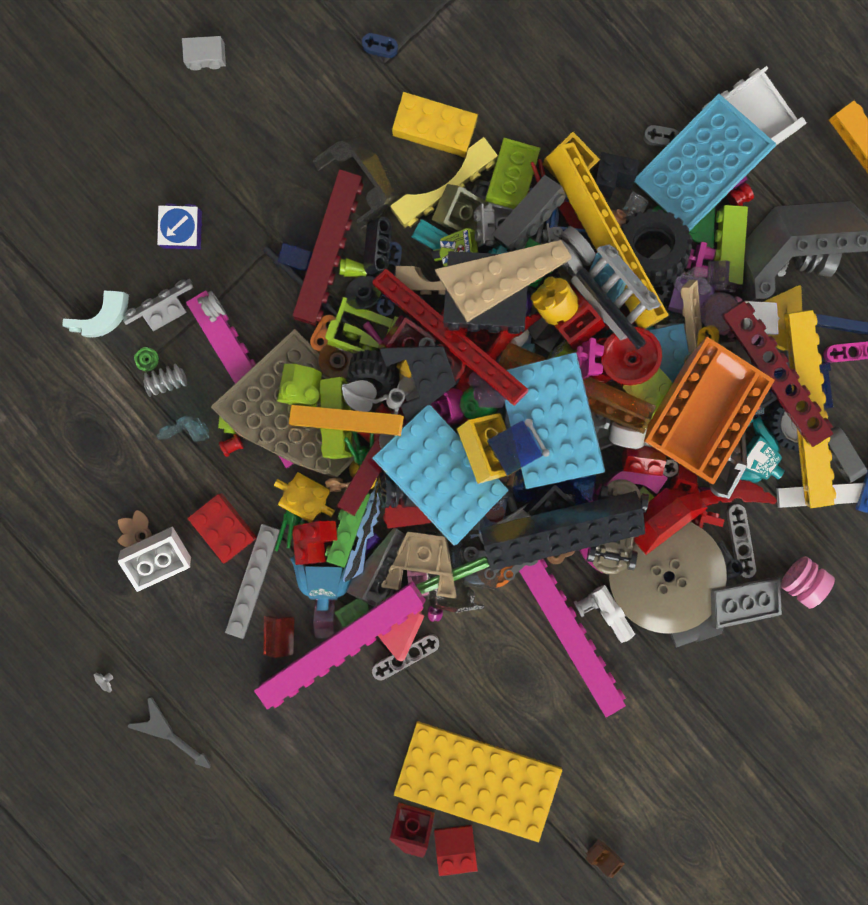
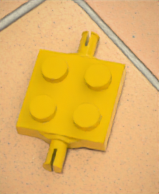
M299 472L288 484L279 479L274 484V486L284 491L278 505L310 523L321 512L330 517L335 512V510L325 505L326 499L331 492L330 489Z

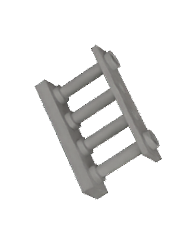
M605 245L598 247L597 251L601 254L602 258L590 270L589 274L594 279L607 263L613 268L615 272L601 287L605 293L620 278L628 287L614 301L618 309L633 293L641 302L626 317L631 324L646 308L649 311L661 305L657 300V296L647 289L618 255V251L613 246ZM575 275L570 281L620 340L628 338Z

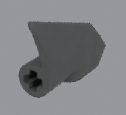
M711 615L703 623L692 629L670 633L677 648L694 641L699 642L720 635L724 628H713Z

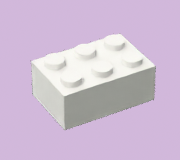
M170 527L120 550L118 562L138 592L190 568L191 556L175 529Z

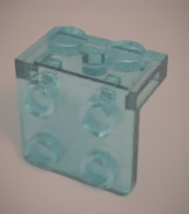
M184 416L176 420V425L171 427L168 425L159 430L160 433L156 435L157 439H169L187 429L193 441H204L209 438L207 434L209 430L205 423H201L199 418Z

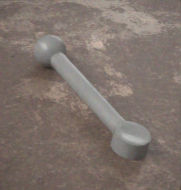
M526 419L524 424L533 433L542 449V455L545 457L549 456L550 451L545 448L534 429L533 420Z

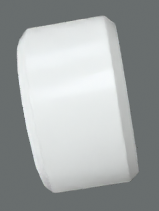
M616 421L611 424L609 440L612 443L633 449H639L643 445L652 447L644 442L648 424L626 426V424Z

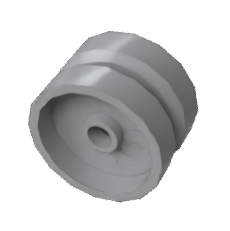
M569 226L561 233L562 240L555 238L552 242L561 240L572 256L571 260L561 266L574 277L583 268V264L590 266L593 263L596 253L586 239L576 229Z

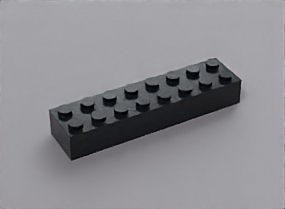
M637 491L480 528L490 570L493 571L645 534L643 507Z

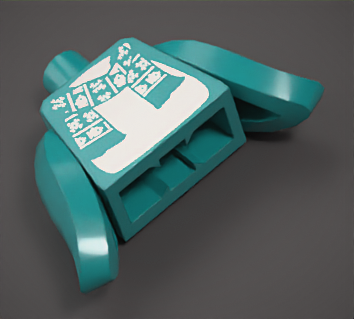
M759 416L753 420L756 436H753L746 446L747 467L740 480L753 483L759 482L762 479L767 480L771 475L776 479H780L785 472L784 469L778 466L782 459V456L779 454V443Z

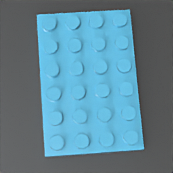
M718 94L636 177L634 183L665 212L675 214L674 217L676 219L678 217L681 218L683 225H687L690 231L776 146V143L723 96Z
M577 353L506 370L528 388V393L515 406L504 398L526 489L605 472ZM526 419L533 420L534 429L545 448L550 451L549 456L545 457L542 455V449L533 433L524 424Z
M427 405L402 428L401 436H394L372 457L453 545H457L508 492V489L499 479L477 484L460 437L431 405Z

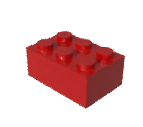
M223 493L216 495L187 518L223 564L231 560L257 539V536Z

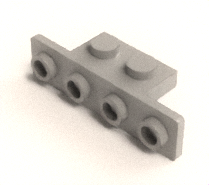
M190 279L186 281L181 280L172 289L161 291L156 298L145 300L140 307L127 310L123 316V322L127 325L143 316L150 328L155 331L186 313V309L177 296L193 288L192 281Z

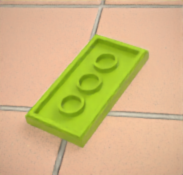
M504 138L485 201L515 209L528 194L533 177L531 162L533 161L536 166L540 148Z

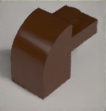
M599 839L586 853L587 857L585 859L591 865H597L610 878H613L626 864L610 847Z

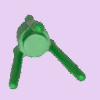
M352 431L357 446L356 451L347 437L344 440L354 457L355 463L361 465L370 449H367V446H361L357 432ZM370 433L371 448L374 443V433Z
M286 510L275 551L279 549L286 524L289 525L286 547L290 548L293 525H299V522L300 525L305 524L303 518Z

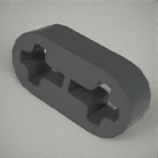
M651 125L645 130L643 139L649 145L665 148L670 143V139L664 137H669L672 134L673 138H675L680 132L673 128ZM651 131H654V135H656L654 139H651V136L648 135Z

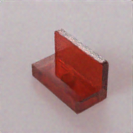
M264 617L263 655L273 658L293 655L294 617Z

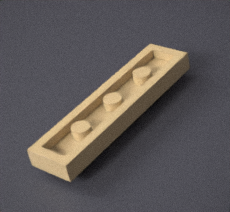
M689 280L681 289V298L684 305L682 313L685 317L684 329L687 335L689 356L697 348L698 333L702 328L698 280Z

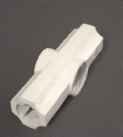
M605 585L596 588L591 592V595L599 606L603 618L611 626L621 643L630 640L635 633L627 622L623 610L614 601Z

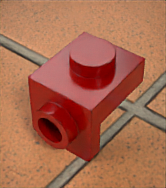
M708 511L706 517L699 514L692 520V523L700 528H703L704 522L723 527L724 519L719 518L720 514Z

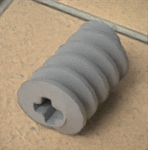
M174 364V370L166 366V373L160 368L159 375L153 370L152 377L144 373V387L149 397L152 396V393L158 395L159 391L165 393L167 389L169 391H172L174 387L179 389L181 384L187 386L186 375L177 364Z

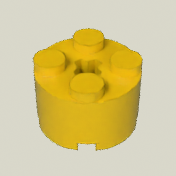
M546 278L544 283L531 296L534 307L543 319L551 325H557V322L561 320L564 322L568 321L575 315L579 307L577 295L568 282L562 278Z

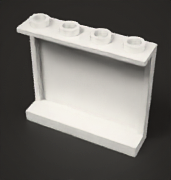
M766 66L762 70L757 68L749 74V79L746 81L740 80L733 86L734 89L728 92L726 90L720 95L778 145L802 128L806 121L803 117L800 119L795 117L765 74L768 69Z

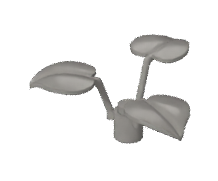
M412 375L410 378L404 377L401 379L397 388L392 389L389 395L385 394L379 399H375L377 395L376 388L368 381L359 380L342 386V393L346 403L355 411L369 412L372 408V403L376 404L386 400L388 407L394 409V414L397 415L399 407L405 398L406 401L419 397ZM381 434L379 437L381 449L395 435Z

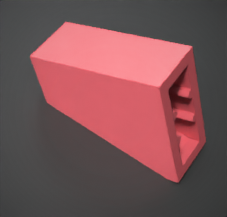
M421 611L416 614L410 613L407 615L408 619L400 625L395 623L391 626L392 630L387 634L378 635L399 661H403L406 658L422 623L424 615Z

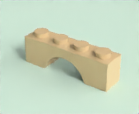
M396 266V277L412 291H420L421 295H431L432 291H438V295H445L446 288L441 280L430 282L424 277L421 268L415 266Z

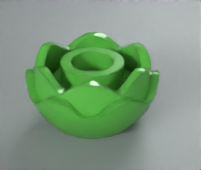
M148 347L141 348L134 356L137 368L143 371L153 370L159 362L157 352Z

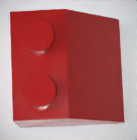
M472 825L434 830L439 876L478 871Z

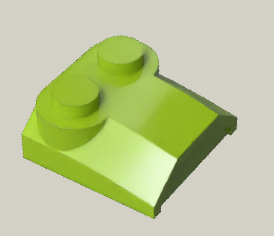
M284 364L277 402L316 407L320 397L319 388L322 372L315 368L298 364Z

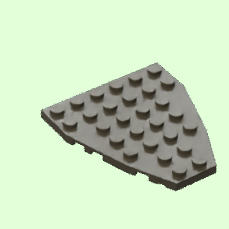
M294 329L219 398L211 408L239 436L294 464L336 478L354 461V457L340 459L323 457L320 428L290 425L291 405L277 402L284 364H298L315 368L322 372L318 363L319 353ZM322 372L321 380L330 379ZM321 396L319 397V400L317 401V406H316V407H320V406H321ZM352 433V446L356 451L357 446Z

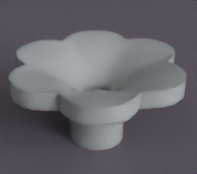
M95 673V682L100 685L102 690L110 693L112 689L109 682L113 679V676L110 673L105 676Z

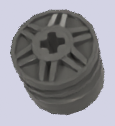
M842 253L797 256L794 262L795 269L800 272L805 271L806 273H811L814 270L817 275L831 277L839 266Z

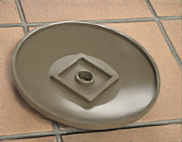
M691 522L647 555L633 542L632 550L638 552L634 571L628 570L626 567L619 573L609 574L612 595L624 614L642 628L658 633L683 632L703 623L712 615L710 590L726 587L727 580L724 557L717 543L706 531ZM665 572H673L674 578L672 581L667 582L664 580L663 575Z

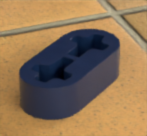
M368 33L362 39L363 49L369 54L393 58L398 53V44L393 38ZM370 40H373L374 44L368 47ZM392 44L393 49L387 52L386 47Z

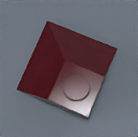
M398 802L389 840L404 853L423 858L428 848L435 813Z

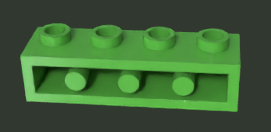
M371 493L366 495L355 516L342 509L340 510L338 520L341 521L339 527H336L337 540L333 541L332 546L328 545L325 556L328 557L326 562L345 568Z

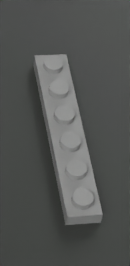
M261 524L225 633L242 639L245 638L280 529Z

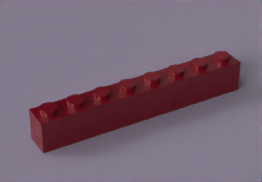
M339 169L293 313L295 320L316 326L317 321L321 322L324 311L321 308L323 303L327 304L330 294L327 292L329 285H333L335 274H333L334 267L339 266L341 260L339 252L340 249H344L347 238L344 236L346 230L350 231L353 220L350 217L352 212L355 213L358 207L356 198L363 191L362 176Z

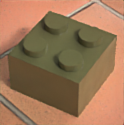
M447 184L432 220L455 233L466 228L476 230L477 222L474 221V211L481 204H484V206L488 205V202L460 186Z

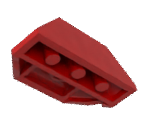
M666 488L648 502L646 513H643L645 534L634 537V542L647 555L708 507L695 493Z

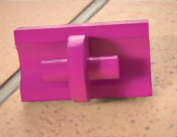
M701 242L700 245H697L695 256H693L695 250L691 249L686 269H690L693 263L690 277L708 278L710 276L711 267L704 266L702 263L703 259L712 261L716 250L707 247V243Z
M589 338V341L583 342L582 346L577 347L576 352L582 378L584 379L589 376H598L603 372V365L596 363L595 357L600 358L603 356L604 346L597 344L595 338Z

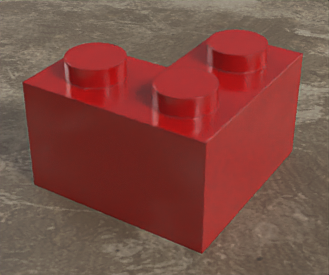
M316 521L293 526L296 565L326 562L324 543L337 540L336 521Z

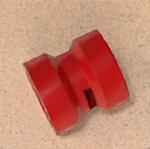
M743 183L738 186L737 190H731L727 194V199L731 206H743L744 202H750L754 199V193L747 183Z

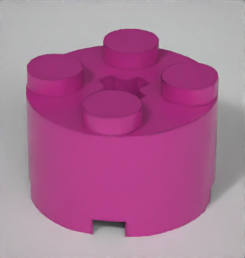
M453 387L430 404L449 426L458 424L466 418L460 408V399L463 392Z

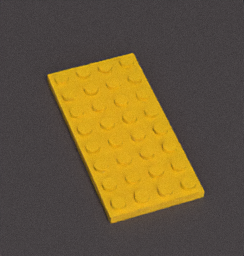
M417 721L393 796L539 842L562 768Z

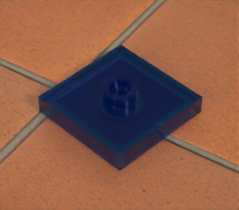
M523 420L487 440L507 476L543 456Z

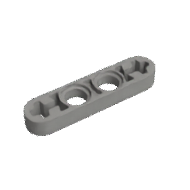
M732 504L727 508L726 514L734 559L740 561V559L749 558V560L745 561L750 569L747 571V574L743 571L740 576L750 578L756 572V565L747 514L742 505ZM735 508L737 510H740V513L737 516L738 520H742L743 523L733 524V521H737L736 516L732 515V512L735 511ZM738 526L744 528V534L740 537L735 535V529ZM741 545H746L748 548L745 555L738 553V548ZM740 561V563L742 564L743 568H745V563H744V561Z
M427 634L414 641L410 648H418L420 654L417 657H411L408 651L403 664L399 667L392 664L393 654L378 661L372 669L373 677L377 680H384L435 652L439 647L438 637L434 634ZM430 638L431 641L435 640L436 642H434V647H431L430 645L425 647L424 650L426 652L423 653L422 647L419 645V643H422V646H424L428 642L427 639ZM388 661L392 671L387 668L384 670V675H381V673L377 674L378 667L380 666L381 669L386 667L387 663L385 662Z

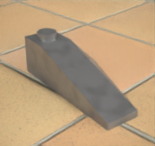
M393 528L364 563L363 573L352 579L346 592L374 607L381 603L383 598L393 595L394 589L383 588L382 583L386 579L406 535L397 528Z

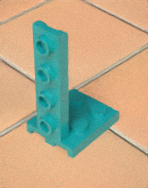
M421 219L411 237L435 250L441 248L440 240L448 236V234ZM500 245L489 250L487 253L503 254L506 253L507 248Z

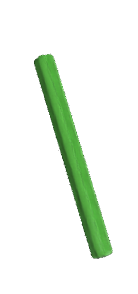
M483 556L452 569L454 581L489 567L487 557ZM440 575L417 584L416 587L421 594L438 588Z

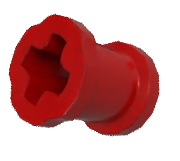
M234 434L232 438L224 442H219L220 448L226 457L230 456V453L244 448L237 434Z

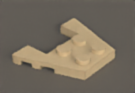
M407 532L397 552V557L382 583V587L400 590L403 570L440 575L437 596L456 598L447 538Z

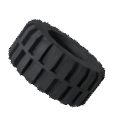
M648 209L646 213H642V211L635 213L634 218L630 216L626 220V224L624 223L620 227L653 288L657 284L659 287L665 286L667 281L672 283L676 280V276L680 277L683 274L684 268L688 265L692 248V237L689 234L687 225H683V220L679 217L676 219L674 217L675 214L668 212V214L663 213L664 210L658 209V212ZM656 238L664 241L670 247L671 252L663 258L649 259L640 255L636 251L635 245L644 239Z

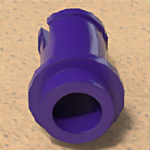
M375 532L374 536L367 539L365 556L368 555L376 544L380 543L381 537ZM365 540L363 541V543L360 545V548H359V551H360L361 553H362V550H363V546H364Z

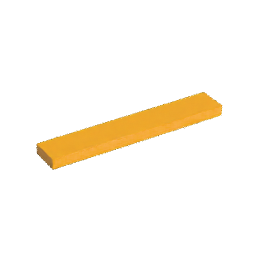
M291 405L289 424L401 436L404 416Z

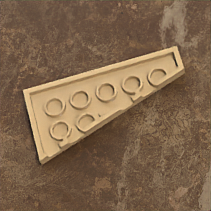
M559 240L435 269V272L468 322L571 260L572 256L563 242Z

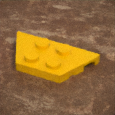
M796 286L764 301L777 303V313L780 318L778 320L779 334L771 336L778 344L776 347L782 351H788L784 314L802 311L801 286Z

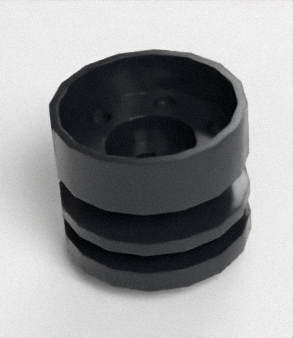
M382 469L379 473L377 485L381 507L389 508L391 505L392 508H397L399 500L403 508L417 507Z

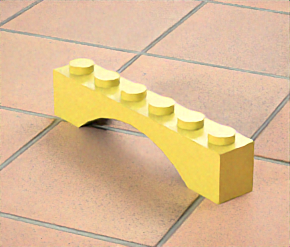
M484 137L468 148L462 167L447 184L465 188L464 184L468 181H475L481 176L480 173L486 169L488 171L496 165L498 155ZM447 184L437 190L424 194H406L391 205V210L404 228L407 226L412 227L419 222L418 218L422 215L427 216L434 211L433 207L439 204Z

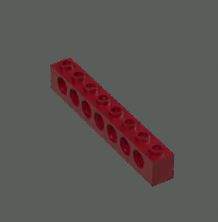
M740 301L722 313V318L755 367L775 380L770 389L778 398V401L807 444L811 447L818 445L833 435L831 431L832 424L827 418L823 419L819 413L822 411L816 401L812 402L809 398L811 393L805 385H800L798 382L799 375L793 368L790 370L786 364L789 362L783 352H778L776 349L778 344L771 335L768 337L764 331L767 328L762 320L755 318L753 315L755 310L749 302ZM744 318H748L750 321V325L746 329H743L740 325ZM758 334L761 337V342L754 346L752 338ZM770 351L772 358L770 361L765 362L763 355L765 352ZM777 368H782L783 370L780 378H775L774 371ZM792 384L794 391L791 394H786L785 388ZM804 401L805 407L798 411L796 409L797 403ZM811 417H815L816 423L812 427H808V420Z

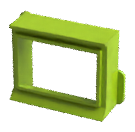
M343 297L336 320L330 322L325 338L328 340V345L355 354L358 351L365 350L334 339L344 311L388 327V332L398 317L390 319L366 309L353 308L346 302L347 298Z

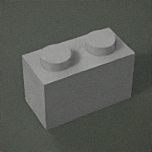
M221 36L182 38L183 62L187 68L200 70L204 67L219 69L220 66H226L225 44Z

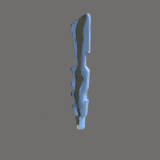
M376 481L375 488L366 507V513L357 532L359 539L355 551L351 550L343 577L344 582L363 573L367 539L374 536L373 526L378 522L377 517L380 514L378 481Z

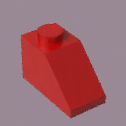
M678 464V472L672 476L669 489L693 492L697 485L698 475Z

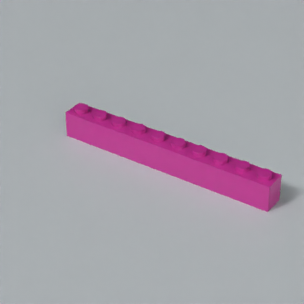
M205 290L186 303L236 384L256 365L254 359H249L247 347L243 342L240 344L237 337L239 334L234 326H229L227 314L223 316L219 313L220 316L214 322L210 321V316H206L201 308L202 304H199L197 301L201 296H209ZM280 457L286 468L294 465V463Z
M544 559L538 560L532 566L525 565L519 572L605 717L625 707L626 705L623 700L626 698L620 688L616 690L613 685L616 682L610 672L606 673L603 668L606 666L601 656L597 657L594 653V650H596L595 645L591 639L587 641L584 636L587 633L582 623L577 624L574 619L577 617L575 611L571 606L568 608L564 601L567 598L562 590L558 591L555 587L557 581L552 573L548 575L545 570L548 566Z
M410 582L261 683L254 692L266 709L272 706L274 708L278 707L284 702L283 699L285 697H293L299 692L300 687L304 685L306 688L315 681L314 678L318 675L320 677L326 675L330 671L329 668L335 665L337 667L345 661L344 658L349 654L351 657L361 650V646L364 644L369 646L376 641V636L387 634L392 630V625L395 623L400 625L408 619L407 615L412 612L416 614L424 608L422 605H424L426 599L414 582Z

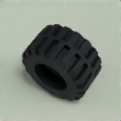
M376 350L358 351L351 357L347 383L359 380L368 381L376 388V396L388 395L395 388L398 373L397 363L386 366L381 352Z

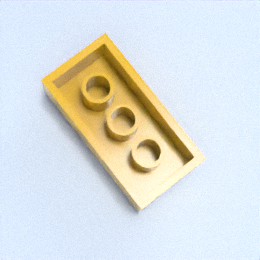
M403 92L392 132L395 137L466 158L478 114Z

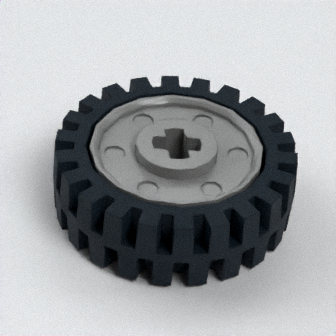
M775 402L773 404L775 407L769 411L771 415L768 416L767 420L769 423L767 426L781 446L799 451L797 428L780 402Z

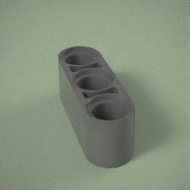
M837 426L831 430L833 435L830 436L828 449L831 450L832 460L843 478L848 483H851L865 475L867 469L844 431Z

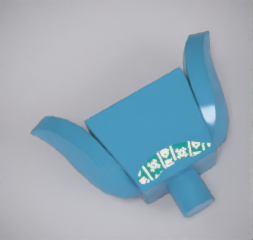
M295 556L290 557L294 566L298 587L304 595L309 596L310 599L317 600V611H328L329 600H337L338 597L346 593L354 576L355 569L360 562V559L355 557L353 568L344 582L343 577L347 564L344 570L342 567H307L296 565Z

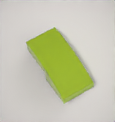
M345 323L343 335H346L347 339L353 341L359 339L360 348L378 351L379 344L370 335L355 326Z

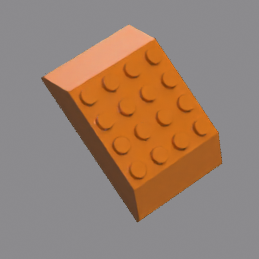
M705 337L686 360L647 427L644 442L709 483L714 484L775 380L709 337Z

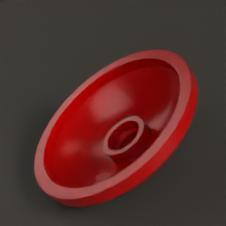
M634 327L646 341V344L640 349H637L628 338L620 340L615 333L611 334L605 341L601 363L606 374L615 382L623 385H638L648 381L658 371L662 362V348L655 335L646 329ZM631 358L636 359L634 363L629 362Z

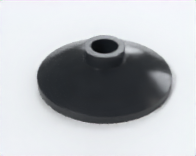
M361 276L354 279L348 285L345 291V298H347V303L351 307L366 309L379 301L382 292L372 283L375 277Z

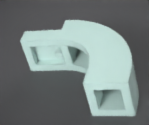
M104 291L102 309L95 317L88 320L63 319V327L69 328L70 332L81 333L85 337L103 336L114 330L123 320L128 307L129 295L124 292Z

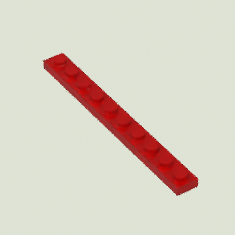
M387 269L372 281L378 290L512 405L515 406L528 393L527 387L459 330H448V327H444V317Z

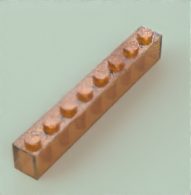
M509 342L501 355L499 365L505 370L548 359ZM591 377L583 378L590 411L637 432L645 433L655 411V405Z

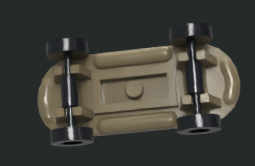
M618 479L612 481L607 486L601 485L598 500L637 491L643 507V513L645 514L648 507L649 494L642 493L641 495L640 490L634 483L625 479ZM634 537L589 547L587 561L592 562L596 569L605 574H616L623 571L626 567L628 570L634 571L638 555L637 551L632 550Z

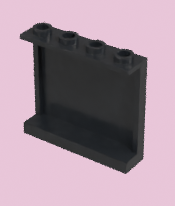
M448 251L447 266L499 254ZM527 286L468 322L446 290L444 327H448L447 329L452 331L468 328V331L479 332L480 329H486L490 333H499L500 330H504L510 334H520V331L524 332Z

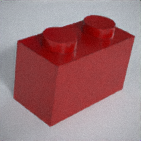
M645 445L639 449L624 447L622 454L623 471L662 476L666 465V455L654 447Z

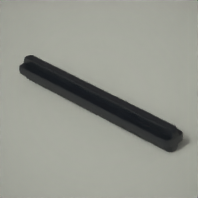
M585 268L580 269L576 273L578 279L637 349L642 348L646 344L643 337Z

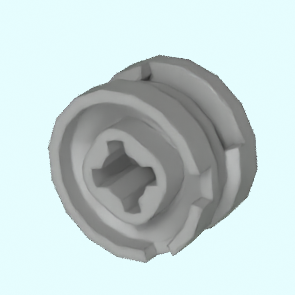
M209 291V296H201L197 301L199 304H202L201 308L206 316H210V321L214 322L220 316L219 313L224 316L226 312L214 293Z

